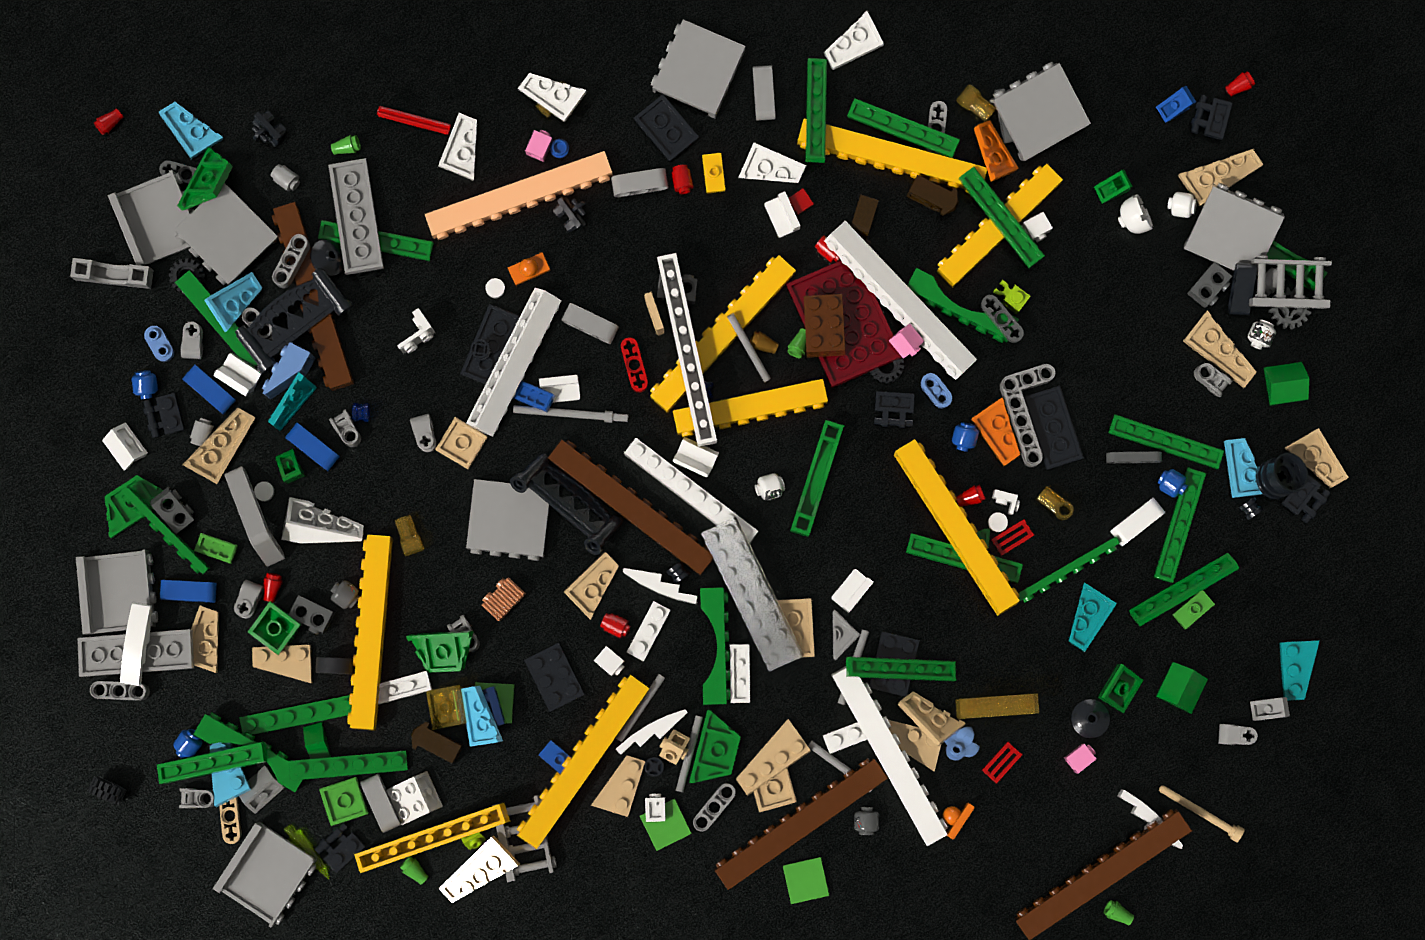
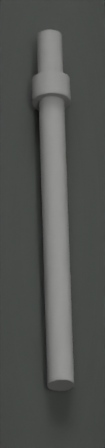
M514 405L513 413L596 419L612 423V421L628 422V414H616L613 411H605L604 413L550 408L548 413L530 406Z

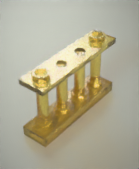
M1038 694L955 700L957 719L1039 713Z

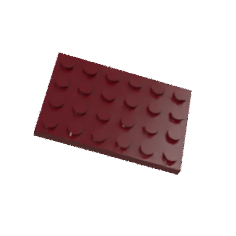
M838 261L786 284L804 326V296L842 294L845 356L819 357L832 388L902 358L889 342L893 334L875 294L871 293L867 286L842 261Z

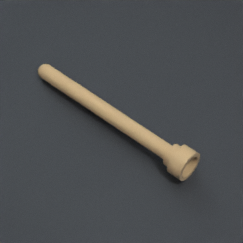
M1160 786L1159 791L1228 832L1230 839L1238 842L1245 831L1244 828L1239 825L1231 826L1166 786Z

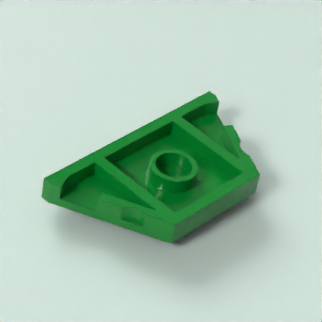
M207 148L177 207L184 211L216 198L233 166L211 148Z
M136 475L105 496V505L107 506L106 515L109 524V537L114 538L142 519L135 511L137 507L133 503L129 505L122 498L124 494L121 490L125 486L129 485L153 510L154 508L151 506L150 501L163 490ZM168 498V499H165V500L162 502V504L164 505L165 503H167V502L170 501L171 499H169V498Z
M473 631L410 634L406 637L416 647L417 651L415 653L422 660L423 666L428 673L461 671L465 668Z
M707 710L689 783L732 774L740 736L710 710Z

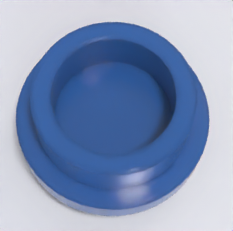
M563 139L554 140L550 145L551 154L556 158L565 157L569 152L568 143Z

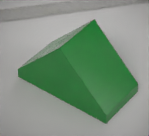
M1124 170L1094 186L1102 204L1127 193L1132 187Z
M293 449L276 456L284 482L289 484L305 476Z
M320 722L303 727L305 747L310 759L331 757L323 723Z

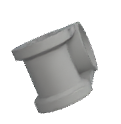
M188 322L183 327L182 358L202 359L203 329L195 322ZM194 326V328L197 329V332H194L192 336V334L189 333V330H192Z
M1209 363L1201 364L1194 370L1196 380L1218 397H1221L1222 391L1228 384L1232 383L1228 376L1218 371ZM1201 368L1207 369V378L1201 375Z
M346 409L337 417L329 419L333 428L347 446L356 447L360 444L361 435ZM350 433H355V440L348 442L347 436Z
M430 414L410 418L418 447L424 452L433 451L436 447V439ZM426 438H427L429 441H431V442H428V446H427V447H426L424 444H422V443H425V439H426Z
M245 580L234 606L235 613L246 619L253 616L257 604L262 597L264 586ZM246 606L248 608V611L243 612L241 610V607Z
M461 615L460 619L453 624L447 625L450 632L473 631L464 615ZM474 632L472 638L475 644L469 649V652H475L480 646L479 639Z
M1220 724L1218 744H1253L1257 740V732L1251 727ZM1247 731L1248 734L1252 735V738H1249L1248 741L1243 737V734L1247 733Z
M180 788L182 793L179 808H207L214 806L213 790ZM207 793L211 796L209 804H206L203 799Z

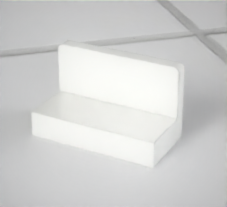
M786 192L778 194L777 198L764 204L779 238L800 229V224Z
M233 353L228 355L223 366L218 368L214 374L215 377L244 396L254 390L262 375L258 369Z
M577 375L539 379L540 388L555 395L552 403L580 400Z
M126 423L111 429L103 439L104 444L123 470L128 469L133 462L145 457L148 453Z
M684 437L673 462L708 477L719 452L706 446L698 447L697 442Z
M854 569L831 599L849 613L873 584V581Z

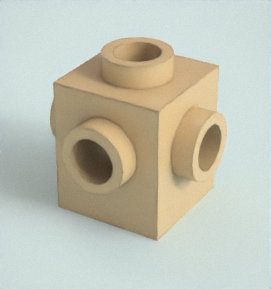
M673 729L669 738L664 737L660 745L662 751L659 756L676 765L680 758L682 760L685 758L688 752L686 746L690 738Z

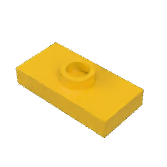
M721 153L702 155L706 193L725 191Z

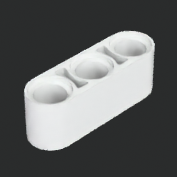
M1153 497L1110 532L1114 537H1117L1120 545L1123 546L1161 517L1165 511Z

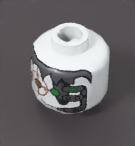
M1265 320L1254 322L1248 334V339L1252 342L1251 346L1260 350L1262 347H1270L1276 335V330L1273 328L1274 325Z
M772 473L759 477L755 490L757 495L761 496L764 500H771L781 497L782 491H785L782 477Z

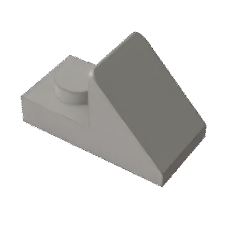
M1287 697L1250 702L1253 721L1290 716Z

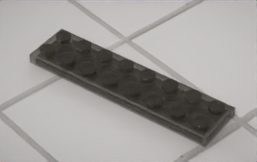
M731 518L702 532L704 541L768 670L772 671L803 657L804 654L737 518Z

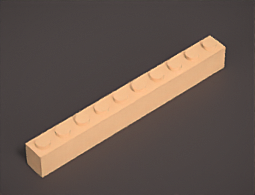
M605 151L432 211L425 214L433 238L441 240L447 238L448 234L452 232L461 233L472 225L474 227L485 224L484 221L489 219L492 221L501 219L502 215L506 213L510 215L520 212L521 208L526 206L528 208L538 205V202L543 200L549 202L556 199L558 195L563 194L566 196L572 194L575 189L580 187L581 189L589 188L592 186V183L597 181L599 183L606 182L613 175Z

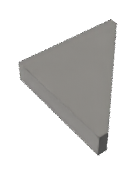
M834 610L833 658L836 660L860 634Z

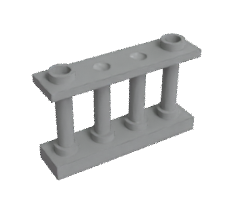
M1256 256V259L1251 260V264H1258L1257 294H1255V298L1249 299V306L1330 308V300H1325V296H1323L1324 266L1332 265V261H1326V258L1315 257L1314 261L1268 259V256ZM1266 265H1277V290L1274 298H1267L1265 294ZM1285 265H1297L1296 295H1294V299H1286V295H1284ZM1304 266H1316L1315 296H1313V299H1305V296H1303Z
M539 795L534 796L535 802L506 808L508 816L528 812L534 804L538 805L542 799H539ZM505 824L496 826L499 842L513 857L515 854L544 848L547 859L519 865L506 872L507 882L515 881L519 873L548 867L549 873L554 872L557 864L555 856H551L547 836L537 849L529 844L513 847V845H509L508 838L519 833L516 830L518 826L509 827L505 826Z

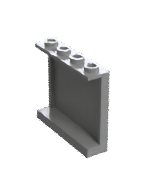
M682 20L681 25L677 24L674 30V35H676L674 40L670 41L666 51L668 54L666 58H662L658 68L661 70L658 76L654 75L652 79L653 92L663 93L707 112L708 116L716 118L745 53V46L686 20Z
M1053 62L1044 65L1042 67L1043 70L1039 73L1034 71L1028 74L1026 80L1022 82L1018 80L1009 85L1010 89L1005 92L1002 89L994 93V98L990 99V102L994 103L1019 151L1018 156L1020 160L1026 161L1091 124L1060 63L1053 64Z
M170 170V173L120 193L108 195L136 265L145 266L190 248L186 242L182 244L175 237L177 233L174 229L194 209L189 208L181 211L177 207L185 191H182L180 186L183 182L179 173L175 174L173 170Z
M225 183L216 198L201 203L174 229L177 233L175 237L182 244L186 242L191 247L189 251L196 258L200 256L204 260L202 264L209 271L213 269L218 274L216 278L223 285L226 283L230 285L272 243L274 244L279 239Z
M1213 183L1210 194L1193 230L1184 244V249L1232 270L1235 269L1236 263L1251 264V260L1256 259V256H1266L1284 219V214L1281 213L1282 210L1275 206L1269 208L1264 205L1263 201L1257 198L1253 200L1246 198L1247 195L1241 191L1236 190V192L1228 190L1229 187L1225 184L1218 183L1216 185Z
M474 479L466 548L471 550L470 553L482 554V551L490 552L491 556H501V553L509 554L510 558H520V555L528 556L529 560L539 561L540 557L544 558L549 504L530 488L524 493H519L512 488L510 483Z
M148 550L93 557H76L83 634L126 631L133 602L152 605L150 628L156 627L158 622V613L154 611L156 593L152 590L155 578L150 568V565H153V558Z
M259 821L254 824L213 889L218 893H225L270 923L269 927L275 924L279 925L285 916L282 913L286 907L289 909L295 901L293 896L305 886L306 882H304V879L307 875L311 876L317 866L314 864L317 859Z

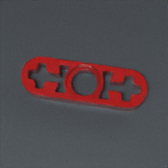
M625 338L621 343V350L630 384L634 391L643 392L648 387V381L638 343L633 338ZM627 342L635 345L632 351L633 354L638 353V356H631L626 359V356H630L629 350L624 349L627 346ZM630 361H639L640 367L637 370H631L629 368ZM642 371L643 374H639V377L645 383L642 384V388H638L637 385L634 386V383L637 382L636 377H631V374H638Z

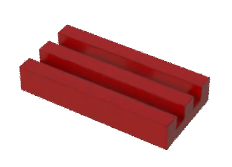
M1022 520L991 539V541L1002 556L1033 537L1034 534L1026 524V521ZM1021 525L1024 527V529L998 544L997 540ZM1027 532L1028 535L1004 550L1001 549L1003 545Z
M1007 742L982 771L997 784L1022 754ZM1007 748H1009L1010 751L1007 753V755L997 764V766L991 772H989L988 769L1004 753V751ZM1013 753H1015L1016 756L995 778L993 775L1010 758V756Z

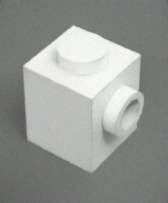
M1044 212L1023 222L1021 225L1033 241L1036 240V242L1046 238L1045 234L1052 230V226Z
M607 646L594 660L611 676L614 673L618 675L625 667L622 665L625 661Z

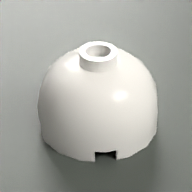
M1138 194L1125 200L1120 208L1121 216L1118 217L1122 228L1126 227L1130 232L1136 234L1153 229L1149 213L1141 205L1143 201Z

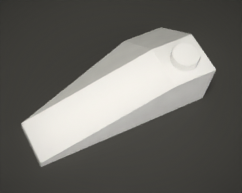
M290 497L283 526L282 540L297 543L362 541L364 525L343 516L336 517L330 514L331 511L328 509L323 511L314 507L312 502Z

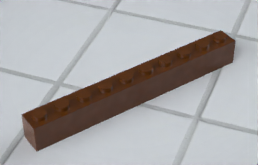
M295 202L273 209L274 215H272L274 225L279 227L278 238L281 244L284 243L285 249L294 235L301 234L308 240L298 205ZM299 240L296 243V248H302L305 241ZM311 246L294 278L297 285L313 279L312 273L316 269L310 259ZM290 257L287 262L290 261V264L293 265L296 258ZM312 289L310 294L304 295L303 299L305 302L319 306L318 291L316 289ZM300 304L301 311L303 313V304ZM330 313L310 328L308 332L313 334L314 340H311L314 351H318L320 358H317L320 369H324L326 375L323 376L325 386L334 391L353 385L354 381L333 315Z
M569 440L567 442L560 441L548 457L552 463L582 484L700 576L715 558L712 555L714 552L706 545L700 546L695 536L691 533L688 535L683 533V527L675 521L670 523L666 520L668 516L661 510L657 512L651 508L652 504L645 498L640 500L636 497L637 492L629 486L627 489L621 485L622 481L615 475L612 477L605 473L607 469L599 463L594 465L590 462L592 458L585 452L581 454L575 450L576 446Z
M874 758L864 759L859 763L860 767L855 771L850 769L843 774L845 778L839 782L835 780L827 786L828 790L823 793L821 791L817 792L811 797L813 800L808 804L803 802L795 808L797 810L792 815L788 813L780 818L778 825L774 827L772 824L764 830L765 834L759 838L757 835L748 841V846L743 849L739 847L732 852L733 856L728 860L723 858L715 864L717 867L714 870L725 887L729 890L888 779Z
M1168 810L1162 815L1163 818L1158 822L1154 820L1146 826L1147 829L1140 833L1138 831L1131 835V840L1127 843H1119L1113 848L1115 851L1109 855L1107 853L1101 855L1097 859V863L1085 866L1081 870V874L1070 876L1065 880L1066 884L1061 887H1054L1049 891L1048 896L1036 899L1032 907L1029 909L1025 907L1017 912L1015 920L1028 940H1031L1190 833L1192 830L1178 810Z

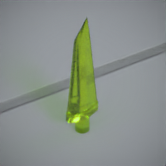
M288 825L284 829L290 836L287 840L317 859L314 864L317 866L316 869L329 879L327 866L301 829L295 831Z

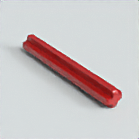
M379 106L377 111L379 117L435 132L449 134L451 130V125L448 123Z

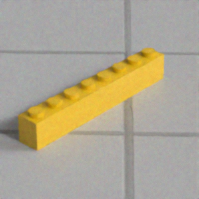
M1048 164L1043 168L1039 166L1032 173L1034 177L1030 180L1025 179L1019 185L1021 189L1016 194L1012 192L1005 199L1007 203L1004 205L1018 223L1026 218L1063 181ZM985 218L978 225L980 227L978 231H971L965 237L966 242L962 246L958 244L951 251L953 255L947 259L945 257L938 263V274L952 288L1004 239V236L990 219Z
M820 379L711 402L709 407L714 427L726 429L731 427L733 423L745 425L750 423L749 420L752 419L763 421L767 420L768 416L776 415V417L786 416L789 411L801 413L805 412V408L808 407L820 409L825 407L824 404H827L828 399L824 381ZM690 408L674 410L673 415L678 435L682 434V437L692 436L695 431Z
M502 803L354 854L359 871L362 873L510 822L505 804Z

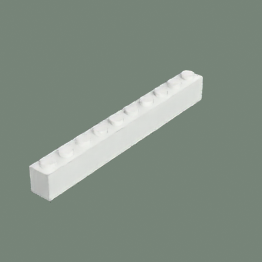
M846 221L824 240L828 248L838 255L842 263L847 265L854 275L867 286V289L875 294L881 304L893 313L895 319L904 326H907L909 323L924 340L921 346L927 349L934 360L939 362L955 380L977 360Z
M673 253L657 257L697 444L698 447L717 443L677 255Z
M846 666L831 674L925 844L928 846L947 835L945 830L948 827L943 818L938 819L936 815L938 809L933 801H928L926 796L929 793L924 784L919 785L917 779L920 777L914 767L912 769L909 767L907 762L910 759L905 750L901 752L898 745L901 743L897 735H892L888 728L891 725L887 717L882 718L879 713L882 708L878 701H873L869 694L872 693V690L868 683L863 684L859 677H846Z

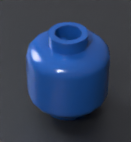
M151 370L135 372L136 375L131 379L133 393L140 395L141 399L152 398V394L158 391L156 375L151 373Z
M961 422L960 425L955 426L952 443L957 445L958 450L967 452L968 448L976 447L979 436L976 425Z
M1174 469L1165 470L1158 481V484H1160L1159 489L1173 498L1178 496V494L1183 495L1188 487L1185 484L1186 477Z
M183 730L175 740L173 746L179 757L184 759L186 757H194L201 748L203 742L202 739L193 735L195 730Z

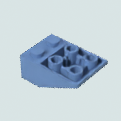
M291 342L288 346L285 345L280 354L282 358L272 368L271 372L273 374L270 380L267 379L262 387L264 390L263 394L272 399L290 387L298 372L306 376L316 359L310 352Z

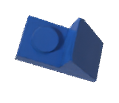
M1185 86L1156 106L1165 123L1189 110V107L1196 103L1187 86Z

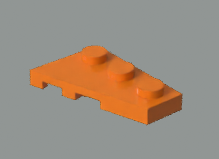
M990 120L974 128L991 182L1019 169Z
M1002 397L974 416L971 421L976 425V428L1002 465L1005 466L1017 458L1020 452Z

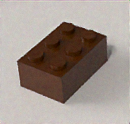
M842 294L804 296L807 357L845 356Z

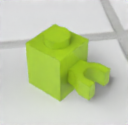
M1002 280L1000 285L1004 287V291H999L996 288L993 293L1003 296L1005 299L1002 304L1017 315L1031 296L1016 285L1011 290L1008 284Z

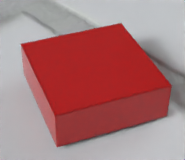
M804 189L788 198L797 215L814 205Z

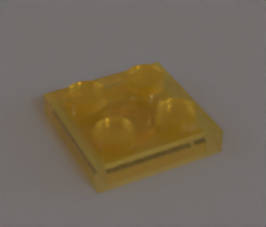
M460 685L426 691L433 729L466 723Z

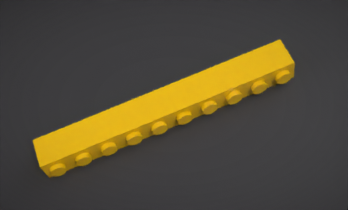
M806 119L803 120L797 143L803 149H806ZM826 124L825 155L832 153L843 160L851 158L855 159L856 163L862 165L869 163L873 164L877 169H892L893 173L900 175L907 173L914 179L919 175L937 185L940 183L947 184V187L951 189H958V187L966 189L958 178L973 166L985 180L986 167Z
M778 255L776 259L772 257L766 264V270L763 273L759 271L753 278L755 282L751 286L746 285L740 292L742 296L738 300L734 299L727 306L729 310L725 314L721 313L715 319L716 324L712 328L708 327L702 333L703 338L700 342L695 341L702 375L738 337L727 316L734 313L744 330L796 273V270L781 256ZM679 359L676 362L677 367L674 370L669 369L663 376L665 380L661 384L657 383L650 390L652 392L650 395L651 399L667 413L686 393Z
M914 439L896 450L894 456L996 615L999 616L1018 604L1019 594L1015 588H1011L1008 584L1009 579L1005 572H1001L997 567L998 562L993 555L990 556L986 550L988 546L983 539L980 540L977 536V529L974 524L969 523L966 519L967 514L965 510L955 502L957 499L954 493L946 488V481L941 474L938 475L935 471L936 466L934 462L924 454L925 449L920 442L917 443Z
M367 535V540L364 539L363 551H366L365 559H362L361 570H364V577L360 578L362 597L358 598V608H361L360 616H357L356 627L359 628V633L355 635L354 645L357 647V655L354 654L353 666L356 667L355 674L351 676V685H354V689L349 697L352 712L348 713V724H350L352 729L376 730L393 542L391 536Z
M630 675L627 678H622L618 684V687H620L616 694L613 692L606 701L609 703L606 709L601 708L596 715L597 722L594 726L592 724L589 725L584 732L587 735L585 739L577 742L573 748L575 751L573 756H568L563 762L562 766L564 769L560 774L556 772L550 781L553 783L549 790L547 788L544 789L539 796L542 799L540 803L532 806L528 812L530 815L526 822L523 820L516 829L519 831L517 836L535 849L540 846L650 689Z

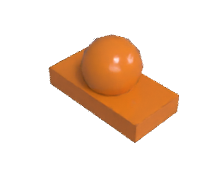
M540 253L508 267V270L517 286L550 271V268L543 253Z
M966 803L962 811L955 806H949L944 810V821L948 825H952L946 836L955 839L974 810V806Z

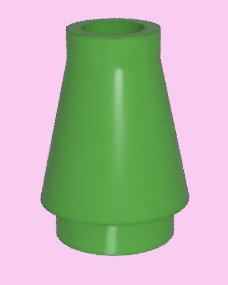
M349 135L331 144V149L334 155L357 153L361 146L357 135Z
M803 328L799 330L798 334L788 345V353L796 358H801L806 353V332Z
M411 856L400 866L403 870L402 873L414 879L420 885L429 877L416 858L413 859Z
M1110 900L1104 909V914L1109 919L1130 925L1134 919V915L1117 901Z

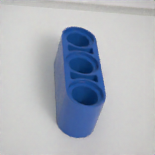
M196 365L182 378L223 415L236 401Z
M298 423L285 436L286 439L327 471L330 470L340 457Z
M161 580L160 600L215 603L217 583Z

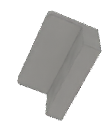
M264 766L248 780L251 790L239 797L244 805L256 814L284 789V786L279 784L269 769Z

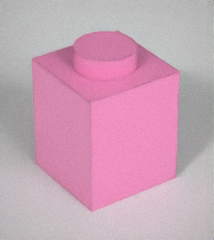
M534 130L525 150L526 154L544 162L550 150V145L553 142L550 134L543 130H540V132Z
M909 323L898 331L889 342L905 358L909 354L911 356L915 355L920 350L919 346L924 340Z
M1081 744L1064 759L1075 773H1080L1096 760L1094 756L1096 753L1089 744L1087 746Z

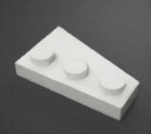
M866 11L824 54L832 70L884 46V43L870 15Z
M531 73L527 75L518 88L564 122L587 93V90L555 82Z
M461 113L458 114L438 165L471 180H474L476 119Z
M753 143L739 178L799 183L806 165Z

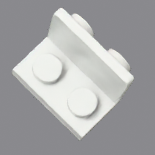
M419 308L412 312L415 316L412 320L419 331L398 345L403 353L407 352L409 354L418 348L417 345L419 343L429 341L433 338L432 334L435 333Z
M427 771L387 789L389 798L402 825L443 807Z

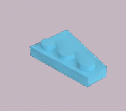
M176 102L159 111L160 116L191 159L223 140L221 135L215 133L209 126L200 122Z
M251 272L209 296L204 301L224 332H227L262 287Z
M1245 438L1224 441L1232 498L1263 495L1256 484L1255 474L1257 466Z
M474 686L461 689L470 746L502 742V737L481 687Z
M214 743L210 745V753L232 749L233 747L231 743ZM242 767L212 774L215 807L251 790Z

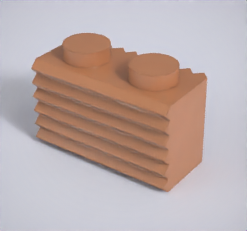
M509 577L506 580L502 578L496 585L498 589L493 594L489 592L483 598L484 603L482 606L499 622L526 595Z

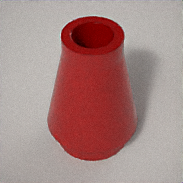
M1248 71L1242 72L1225 89L1230 96L1252 89L1251 86L1255 85V82Z
M115 109L96 118L97 121L94 122V125L102 135L105 133L109 134L123 116L118 109Z
M974 485L959 496H956L959 507L982 503L981 501L985 500V496L980 485L976 487Z
M266 573V577H264V601L275 602L283 582L281 575Z

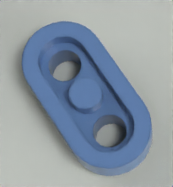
M158 326L148 327L144 337L154 356L162 362L171 360L174 356V349L164 331ZM153 332L157 333L155 338H151ZM165 348L166 353L161 355L160 350Z
M932 373L926 374L921 380V388L936 407H948L952 401L950 391L937 375ZM927 381H932L934 383L933 387H928ZM939 396H944L945 401L940 402L938 399Z

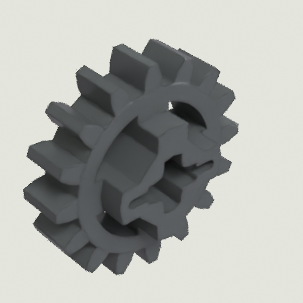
M1287 287L1284 295L1289 296L1288 299H1294L1296 288L1290 292L1289 287ZM1273 307L1268 311L1274 314L1271 320L1277 319L1276 325L1278 326L1282 323L1283 329L1287 328L1288 325L1290 329H1294L1295 324L1298 327L1302 326V322L1308 320L1305 316L1311 314L1307 310L1308 308H1291L1293 311L1290 313L1287 307ZM1293 315H1300L1298 319L1291 321Z

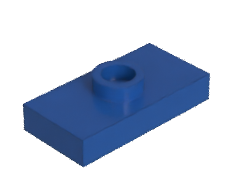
M521 381L513 398L548 413L555 395Z
M552 740L539 753V756L559 773L564 769L562 764L569 756Z

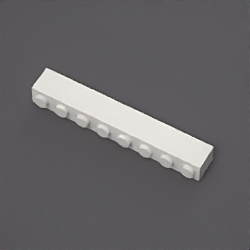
M534 288L466 424L493 437L562 300L545 290Z
M637 438L634 439L624 452L625 456L747 548L757 535L758 530Z

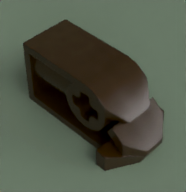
M919 175L915 178L906 196L934 211L941 212L940 214L943 216L954 211L959 203L957 189L953 188L951 192Z
M860 195L851 227L870 246L871 241L867 240L879 200Z
M428 722L414 728L411 734L413 749L417 750L418 746L450 763H456L464 745L434 729H428L430 725Z

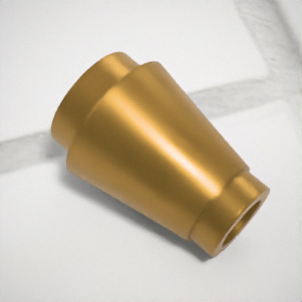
M755 331L750 339V343L755 350L775 354L779 343L762 332L758 333Z

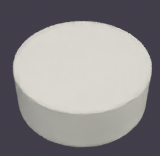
M496 278L489 280L486 284L487 294L492 298L501 297L505 292L504 283Z
M260 482L256 485L254 493L257 499L269 501L274 496V488L268 482Z
M994 513L988 519V526L994 532H1001L1008 525L1007 517L1002 513Z

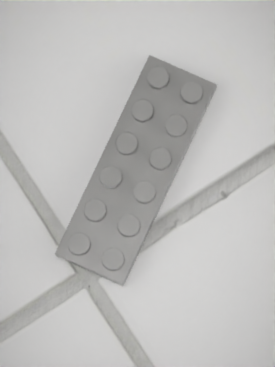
M366 158L328 165L345 274L349 275L383 269Z
M191 629L150 632V641L146 646V661L142 666V672L194 669L193 631ZM126 634L78 638L79 677L121 674Z

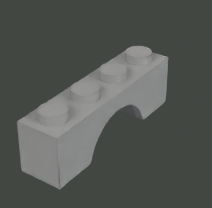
M73 258L70 277L75 281L151 289L153 270L149 266L131 264L111 265L93 260Z

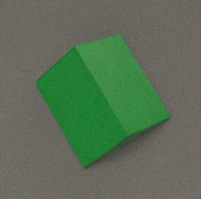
M1302 362L1264 368L1270 405L1309 399V376Z
M269 601L248 633L274 653L280 655L296 637L301 624L273 602Z
M1172 662L1156 697L1192 714L1208 679L1193 669Z
M1118 664L1098 698L1124 713L1142 684L1143 679L1123 664Z

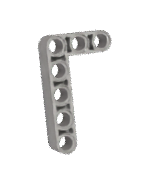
M1049 364L1008 375L1000 383V391L1023 461L1028 467L1037 466L1043 457L1022 391L1050 382L1055 376V369ZM1041 370H1048L1050 378H1043ZM1024 375H1029L1032 378L1031 384L1023 382ZM1005 381L1013 382L1014 389H1006L1004 386ZM1011 399H1017L1020 402V406L1013 408L1010 404ZM1017 417H1023L1026 420L1025 426H1019L1016 423ZM1023 435L1031 437V444L1023 443ZM1030 453L1037 455L1038 460L1036 463L1029 461L1028 455Z
M241 466L226 473V481L249 541L267 567L285 559L280 545L268 529L244 467Z

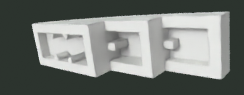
M623 568L624 574L659 594L692 604L697 602V596L679 593L680 585L661 582L662 574Z
M134 602L131 605L123 649L120 683L137 686L141 684L142 666L146 661V646L150 641L152 605Z
M682 710L648 724L625 740L616 750L623 754L634 742L641 747L654 734L661 739L688 712Z
M1121 789L1118 797L1134 805L1131 813L1147 821L1146 826L1154 820L1157 822L1161 820L1141 800ZM1179 840L1172 844L1179 849L1183 847Z

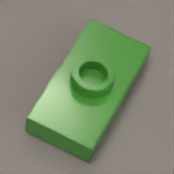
M200 533L194 551L232 564L238 545Z
M1202 590L1172 615L1184 629H1187L1215 604Z

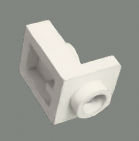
M994 490L992 498L996 499V503L1007 505V502L1010 503L1008 514L1012 515L1014 511H1018L1020 503L1017 500L1018 495Z
M649 794V798H645L646 822L665 821V797L661 798V794Z

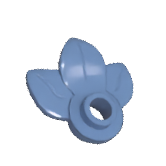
M964 727L944 741L947 745L946 754L950 759L957 761L963 757H972L978 752L980 747L972 742L974 739L972 727ZM953 748H958L959 753H955L953 751Z

